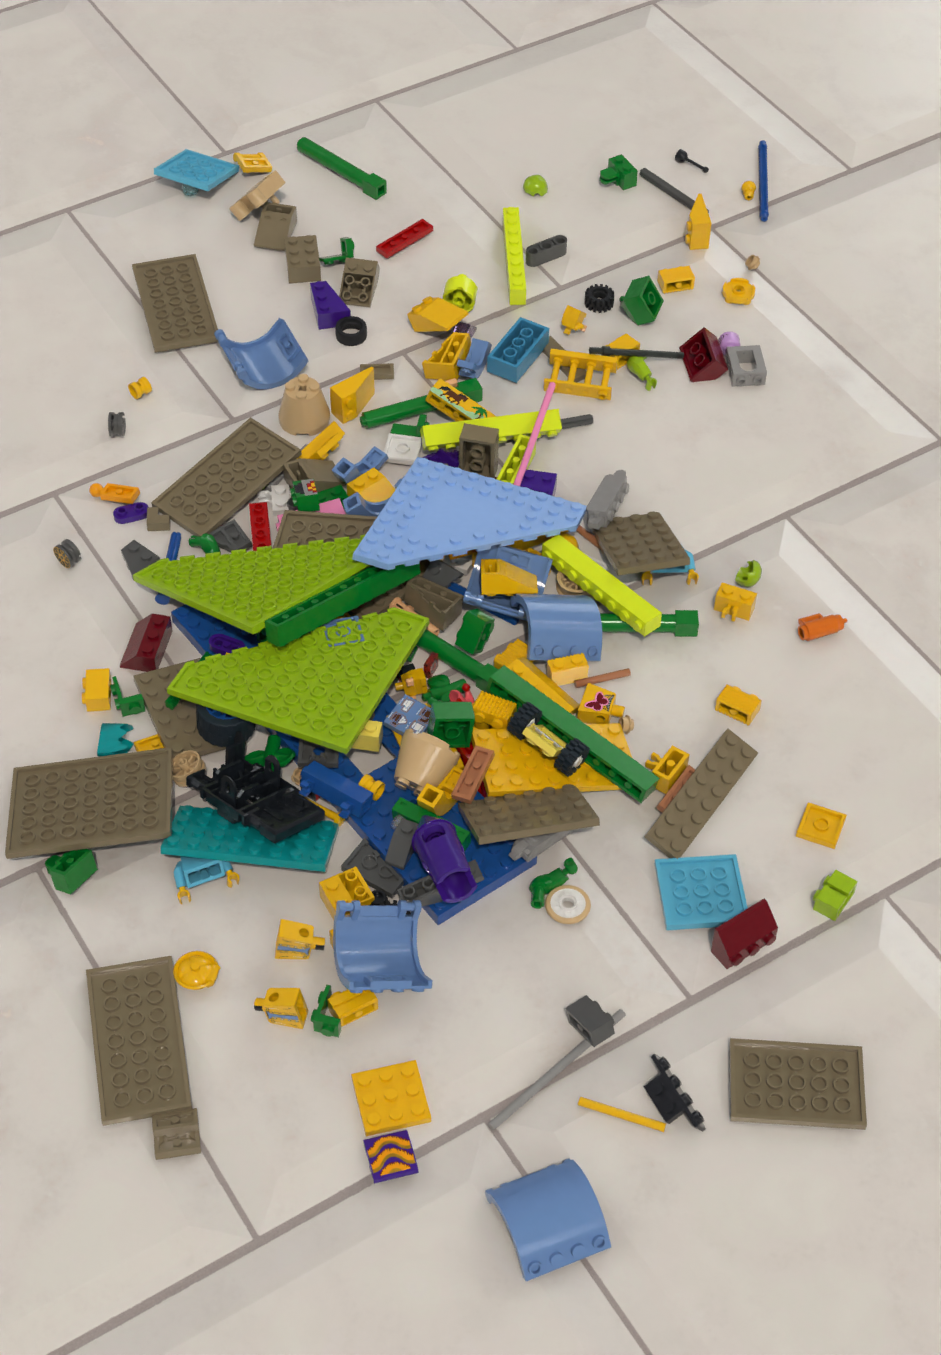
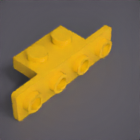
M333 421L301 450L302 454L297 459L324 460L329 455L327 453L329 450L334 451L340 445L338 442L343 438L345 432Z

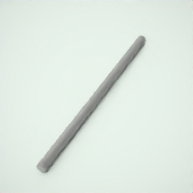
M619 1009L612 1015L614 1019L613 1026L626 1016L622 1009ZM586 1039L582 1041L488 1123V1127L494 1131L586 1051L591 1044Z

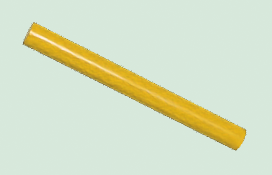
M584 1097L579 1099V1106L661 1132L665 1131L666 1123Z

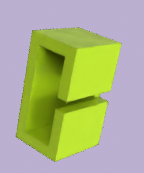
M835 870L831 876L828 875L825 878L822 890L818 889L814 894L813 900L815 903L813 910L836 921L854 895L858 881Z

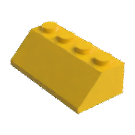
M526 657L516 658L507 667L572 715L578 712L580 704Z

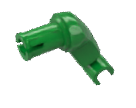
M204 533L202 536H190L189 545L191 547H201L205 554L221 553L216 539L211 534Z
M567 858L564 861V869L559 867L549 874L537 876L532 880L529 887L532 892V907L540 909L541 906L544 907L545 895L569 880L568 873L575 874L578 867L573 858Z

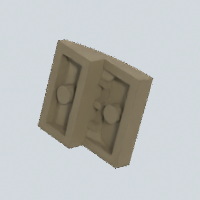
M197 1108L152 1116L156 1160L201 1153Z

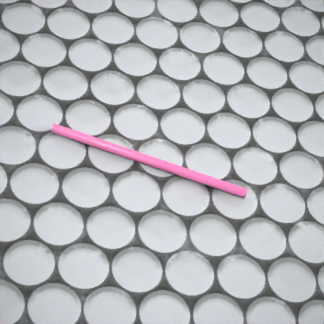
M550 382L513 485L520 486L556 386L554 382Z

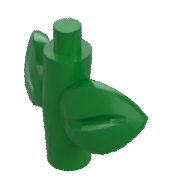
M446 675L432 676L428 679V686L431 689H428L427 693L422 694V700L428 701L430 697H433L438 701H451L449 698L451 690H458L460 693H464L462 686L466 681L465 679H460L450 684V680Z
M270 735L267 739L265 751H253L245 756V760L252 765L258 763L264 767L265 758L268 755H274L278 759L280 767H284L294 758L296 753L290 748L279 749L281 744L280 737ZM271 762V769L274 772V765Z

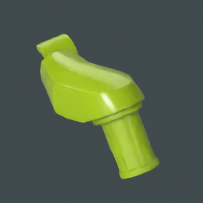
M630 357L627 361L629 370L642 381H647L645 388L648 391L651 390V387L655 389L657 380L651 377L652 373L644 361L647 357Z

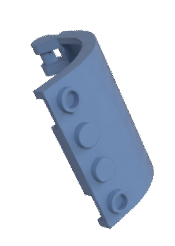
M281 318L275 322L265 335L250 342L240 343L232 341L226 337L222 329H218L214 333L218 343L231 362L234 371H236L238 378L245 385L256 389H272L286 384L295 378L309 361L285 320Z
M499 544L491 546V549L478 551L463 603L527 621L522 605L518 607L511 606V596L496 594L495 596L482 595L481 559H501L536 575L538 593L534 594H543L553 559L509 546L500 547Z
M516 594V596H511V606L518 607L522 605L527 616L528 660H551L583 653L587 661H601L602 622L598 606L591 597L587 595Z
M345 900L337 901L333 928L334 959L338 977L350 992L362 993L363 990H370L374 993H382L383 990L404 992V989L424 992V989H432L433 980L424 974L417 951V924L422 908L420 900H413L412 902L399 900L397 905H361L359 900H352L351 903H346ZM350 911V915H345V912ZM411 911V915H406V912Z
M570 1158L563 1160L559 1165L552 1164L545 1169L509 1183H503L500 1185V1188L495 1190L492 1188L485 1190L487 1201L489 1204L493 1203L509 1230L525 1281L611 1248L606 1222L597 1197L582 1169Z

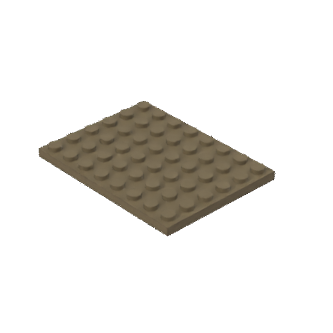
M172 747L14 768L5 847L6 858L12 859L142 842L172 836Z

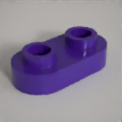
M137 502L117 507L113 511L114 520L118 524H126L146 519L148 505L143 502Z
M214 634L209 638L210 650L221 655H225L226 652L232 653V650L245 647L241 640L224 634Z

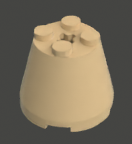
M300 374L285 384L278 413L279 423L284 431L295 436L297 434L313 436L322 432L329 425L330 410L320 385L315 379L308 377L307 374Z
M406 729L402 736L394 775L395 785L403 790L408 788L414 791L413 794L418 797L427 783L436 788L457 764L460 753L457 751L452 752L448 743L425 732L415 734L412 729Z

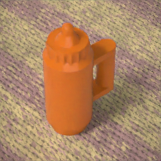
M820 613L798 619L800 625L798 626V635L801 640L806 641L831 635L842 630L844 623L848 620L846 618L843 619L838 614L823 617Z

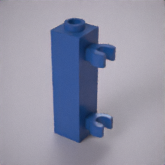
M316 761L302 769L300 773V786L303 788L299 791V794L307 797L311 792L343 809L338 816L347 819L350 814L361 818L371 809L373 799L371 791Z

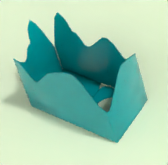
M102 723L97 756L128 753L134 744L122 738V736L128 731L133 730V726L121 723Z

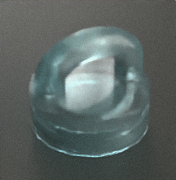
M186 184L182 185L183 193L186 196H193L199 192L198 188Z

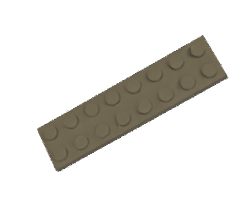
M727 728L644 838L669 858H680L746 771L758 752Z

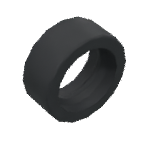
M355 316L341 318L335 326L337 341L345 346L362 344L367 337L366 322ZM346 329L359 330V332L353 334L345 333L343 331Z

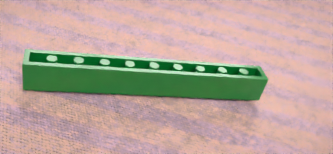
M420 562L419 564L406 567L404 564L397 565L392 570L370 566L265 620L267 641L278 647L287 645V643L300 638L310 631H314L316 628L329 623L346 612L358 608L363 603L371 601L373 598L386 593V591L394 587H398L401 583L413 579V577L420 574Z
M505 665L490 676L486 688L488 692L502 699L515 702L517 704V711L526 702L533 704L542 711V717L540 722L537 723L538 725L545 726L568 744L574 738L579 739L590 748L585 763L638 802L642 803L655 791L660 779Z

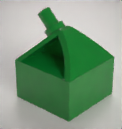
M649 275L632 280L625 296L619 298L625 313L637 325L655 321L664 302Z
M430 697L427 702L431 705L427 733L448 743L450 748H469L475 722L472 703L438 701Z

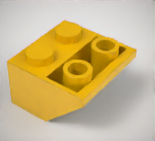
M357 867L319 882L320 898L333 920L334 915H336L338 900H345L346 903H351L352 900H359L361 905H370L375 900L373 893ZM346 911L345 915H350V911Z

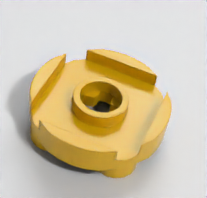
M732 278L728 283L726 281L722 290L725 302L750 304L755 296V286L749 284V280L744 278Z

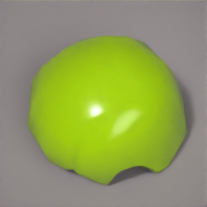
M532 175L525 179L523 189L531 196L537 193L543 196L547 193L548 186L546 180L541 175Z
M756 560L747 561L749 566L739 569L735 579L737 584L744 587H752L760 580L762 568Z

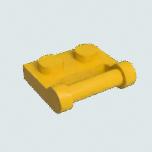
M235 152L233 154L234 162L239 164L243 172L264 173L272 171V165L263 152H258L257 154H240Z

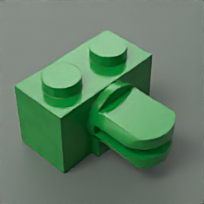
M622 154L609 158L608 168L600 171V182L605 185L614 183L616 186L619 185L622 190L637 186L638 170Z
M479 609L467 611L463 616V624L457 632L455 645L472 655L481 653L494 629L495 619Z
M88 849L73 850L69 853H64L62 856L53 855L45 861L47 872L51 875L55 890L72 894L98 870L92 850Z

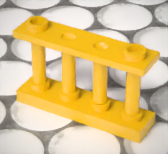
M551 349L550 364L553 365L551 379L544 378V391H547L550 382H554L556 386L553 393L611 400L612 387H608L610 373H616L618 358ZM560 366L570 367L567 381L557 380ZM577 368L587 369L584 383L574 382ZM594 370L603 371L601 386L591 385Z

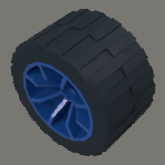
M196 704L198 733L210 744L217 745L218 747H228L234 744V737L237 731L243 734L245 742L253 735L256 727L255 723Z

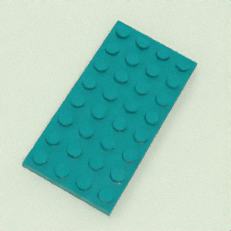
M185 805L179 807L172 821V836L164 838L161 845V854L325 872L339 831V824L330 820L320 821L277 843H273L252 826H243L241 822L232 824L217 814L216 809Z

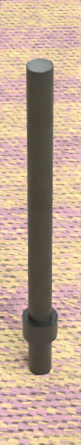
M610 346L589 348V354H601L602 356L684 358V352L610 348Z

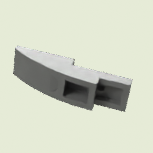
M476 860L468 862L475 882L478 883L484 880ZM430 875L397 889L401 900H406L407 902L420 900L422 906L443 901Z

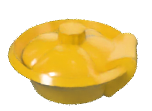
M191 951L182 955L176 961L173 975L176 982L182 987L199 990L214 985L220 966L211 954L204 951Z

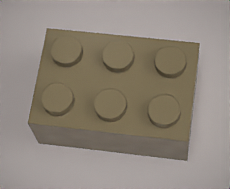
M316 235L285 237L289 284L321 281Z
M464 423L459 438V468L485 477L494 478L498 469L499 429Z

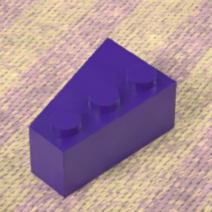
M327 281L310 283L311 301L319 330L335 328L336 323L341 318L351 316L350 309Z

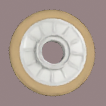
M562 885L549 892L545 900V908L549 916L555 921L563 924H574L587 917L590 912L591 902L586 892L579 887ZM570 901L574 905L571 908H566L562 903Z

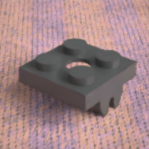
M299 738L298 767H305L316 761L327 768H338L339 751ZM317 747H322L325 749V752L316 755L313 750Z

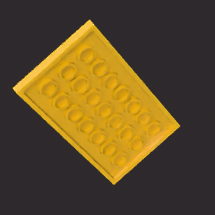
M620 723L587 725L632 758ZM477 729L472 732L471 741L473 748L476 745L493 750L495 753L483 779L487 796L497 797L509 793L521 795L524 791L530 790L542 792L546 787L562 789V786L566 784L576 786L580 792L622 790L585 762L580 765L581 767L575 773L573 772L571 776L567 777L554 766L555 760L558 758L557 756H546L539 746L529 743L526 740L527 737L520 740L510 733L508 729Z

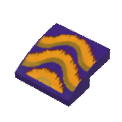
M407 1130L363 1140L374 1184L419 1173Z

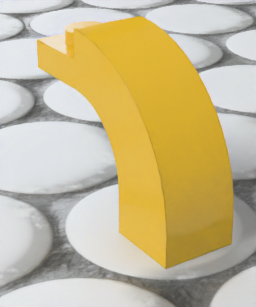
M454 766L437 788L427 783L416 799L418 805L438 816L446 814L458 801L452 799L451 794L463 770Z

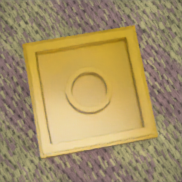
M808 802L796 837L835 849L847 815Z

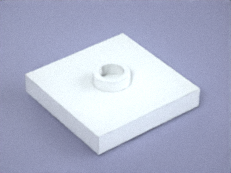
M389 433L384 453L389 457L386 462L412 465L416 458L420 456L422 448L421 437Z

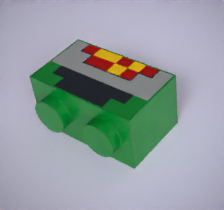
M314 478L292 481L293 488L290 489L293 507H297L298 511H319V498Z

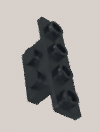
M653 1054L651 1058L661 1074L646 1084L644 1088L666 1123L670 1124L686 1112L694 1127L703 1132L706 1128L702 1122L705 1120L701 1113L692 1107L693 1100L688 1093L683 1092L680 1088L682 1083L679 1078L670 1072L669 1068H671V1065L665 1057Z

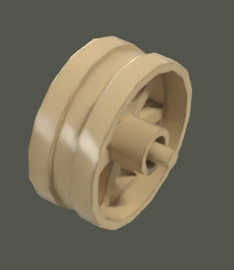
M183 751L173 758V781L176 785L188 787L186 785L187 776L202 769H205L206 772L205 762L196 751Z

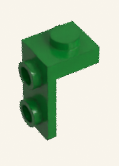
M340 238L342 254L319 257V260L324 262V264H333L334 260L345 262L346 258H353L354 242L352 238Z
M420 414L417 426L394 423L390 433L421 437L420 429L422 426L430 425V423L427 422V415Z
M116 676L112 677L111 692L113 696H117L114 699L117 710H121L122 717L145 712L142 694L122 698Z
M326 985L325 990L319 994V1005L312 1012L311 1022H313L314 1031L328 1037L335 1036L339 1038L341 1019L325 1015L328 1008L327 999L332 995L331 985Z

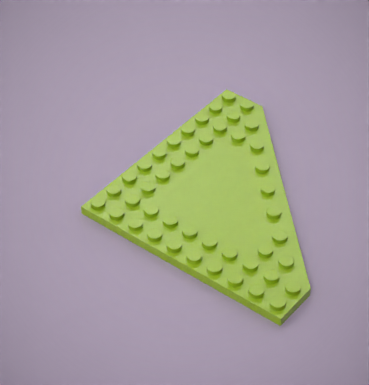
M360 535L359 539L351 540L349 537L334 538V542L324 543V540L309 541V545L298 546V543L283 544V548L272 549V546L257 547V551L247 552L246 549L231 550V554L221 555L220 552L206 553L205 557L195 558V555L181 556L180 560L172 561L169 558H164L133 574V578L139 584L246 632L256 634L265 628V620L359 573L360 570L370 565L352 560L354 551L365 536Z
M393 607L387 609L385 613L377 614V612L363 615L362 619H358L359 621L357 622L356 620L348 619L337 622L336 626L328 628L325 626L318 627L283 647H278L265 641L258 643L257 647L248 649L246 646L232 650V653L223 656L216 654L205 657L204 661L195 663L193 660L186 662L168 686L167 693L348 754L429 625V618ZM326 629H327V637H328L329 640L326 639V635H325V632H324V631H326ZM360 634H363L365 641L360 642ZM358 640V641L355 642V643H350V642H348V641ZM345 642L344 645L334 646V644Z

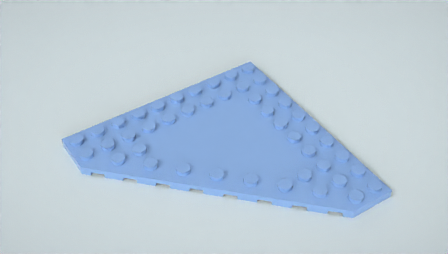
M417 457L354 551L352 560L385 570H392L397 565L404 564L405 567L416 565L421 560L428 559L429 562L440 560L445 555L452 554L453 557L464 555L469 550L475 549L477 552L488 550L493 545L499 544L500 547L512 545L517 540L526 542L536 540L537 536L545 535L550 537L560 535L561 531L575 532L586 513L587 506L565 500L561 497H554L544 492H537L526 487L513 485L509 482L499 481L492 477H485L474 472H468L460 468Z

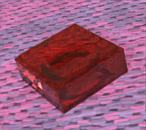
M432 652L424 663V674L428 679L433 676L438 668V653Z

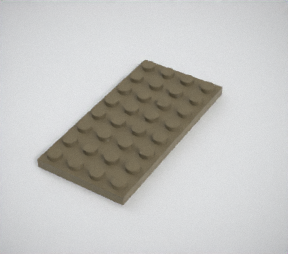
M196 254L132 264L155 353L218 342L214 336L218 328Z
M250 417L151 502L152 507H159L160 513L170 515L172 521L194 536H202L204 533L209 534L220 527L283 471L284 463L296 460L302 454L301 449Z
M172 956L87 969L86 976L102 1125L106 1126L151 1118L153 1115L192 1109Z

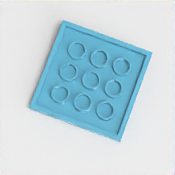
M188 149L154 168V175L205 191L211 190L239 172V165Z
M736 854L655 859L654 865L666 930L718 927L748 909Z

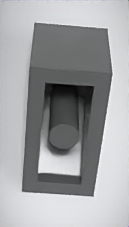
M404 818L401 819L393 833L385 858L386 864L402 870L405 869L414 853L412 837L418 826L417 823Z

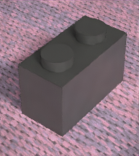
M587 995L565 1008L569 1024L593 1047L615 1034L613 1017L608 1012L605 1013L599 1003L595 1000L592 1001Z

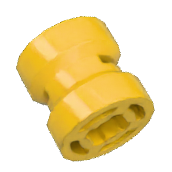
M141 377L137 382L128 384L129 392L135 399H139L142 397V394H148L152 391L151 384L146 377Z
M365 774L358 784L373 793L372 800L377 801L385 790L384 782L380 780L375 781L368 774Z

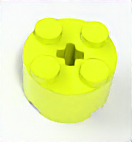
M459 274L447 280L443 300L470 312L475 304L478 287L465 274Z

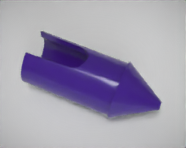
M423 815L412 837V847L418 854L423 867L431 876L442 900L448 903L465 900L474 893L477 884L470 871L471 868L466 860L464 848L457 836L456 828L447 820Z

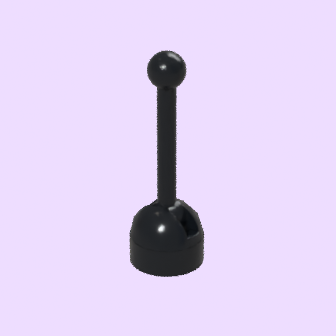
M679 149L676 153V161L681 163L688 161L702 169L704 173L709 171L708 167H703L689 159L687 152Z

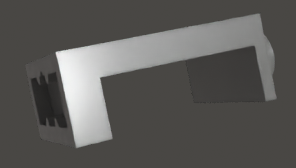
M760 345L727 347L725 361L731 368L733 376L732 387L765 385L767 370ZM755 362L756 369L745 371L740 367L739 363Z

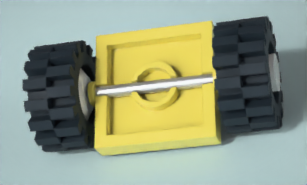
M530 702L524 703L513 714L514 716L511 717L507 727L508 731L520 740L527 737L526 740L532 745L539 746L546 756H557L558 758L555 760L554 766L567 777L571 776L573 772L575 773L588 757L587 754L590 752V748L579 739L574 738L568 744L545 726L538 725L537 723L540 722L542 717V711Z

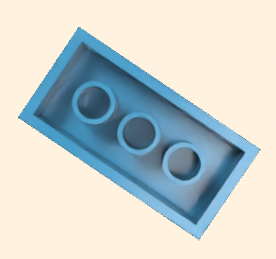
M520 317L487 356V372L517 383L549 343V328Z

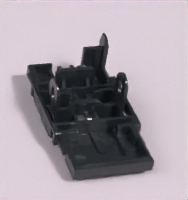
M240 731L236 732L234 744L226 747L225 765L222 764L218 770L213 768V778L205 775V769L186 777V785L199 791L201 798H206L207 802L217 808V814L232 824L241 822L243 826H252L273 843H277L325 819V811L301 796L298 788L280 777V763L274 755H268L265 758L264 767L258 763L252 765L245 760V739ZM271 762L274 765V772L271 769Z

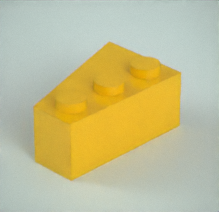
M453 332L441 344V348L438 351L434 350L431 353L432 357L422 362L425 378L437 380L440 378L442 380L456 378L458 380L460 368L457 366L458 359L465 361L471 346L470 334Z

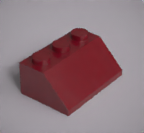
M705 327L679 347L680 352H684L683 360L691 382L716 380L728 371L717 336Z
M150 614L135 624L120 663V668L144 672L159 669L173 631L170 616Z
M762 899L715 928L711 952L726 969L733 965L738 966L746 957L755 955L760 948L765 945L769 946L776 940L778 926L766 899Z

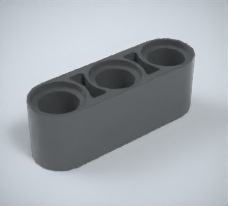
M556 235L526 248V265L536 267L566 255L567 238L564 235Z

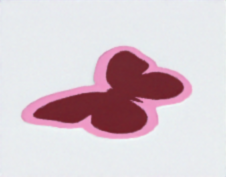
M597 692L595 700L586 702L584 706L595 711H601L603 706L607 705L609 701L602 692Z

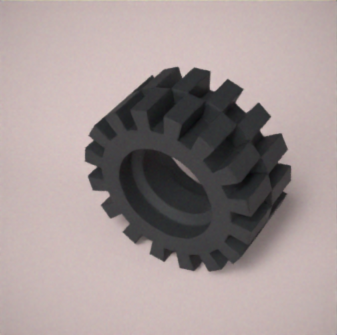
M595 284L594 287L591 285L585 291V307L590 311L593 309L595 313L596 311H599V313H602V311L605 313L607 310L610 311L614 304V290L612 291V288H608L607 285L603 287V284H600V286Z

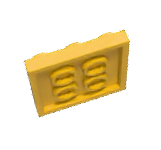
M416 1060L351 1074L366 1137L431 1122V1114Z

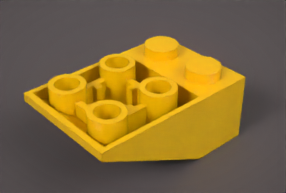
M481 559L482 595L495 596L496 594H504L506 596H513L515 594L538 593L536 575L501 559Z

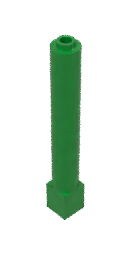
M306 137L298 140V151L363 188V193L377 200L387 193V182L374 173H366Z
M477 378L458 382L457 387H454L473 401H482L483 388ZM427 395L362 412L360 423L362 427L365 426L366 429H370L438 409L425 401Z
M675 610V614H662L661 626L652 632L675 633V637H697L699 628L698 610ZM600 613L602 632H636L616 614Z
M427 629L424 631L416 644L418 647L476 682V687L488 694L490 693L486 688L490 676L498 671L497 668L489 663L483 665Z

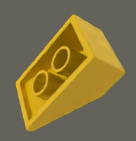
M702 193L698 194L689 214V221L686 222L688 232L685 234V243L688 244L690 250L709 248L712 223Z
M429 296L424 298L421 304L414 306L412 311L407 314L414 332L450 330L468 315V311L439 297L432 298Z
M372 366L330 387L331 413L342 424L356 418L375 394L374 368Z
M376 468L370 469L347 483L348 496L358 492L369 502L384 501L390 498L395 491L388 479Z

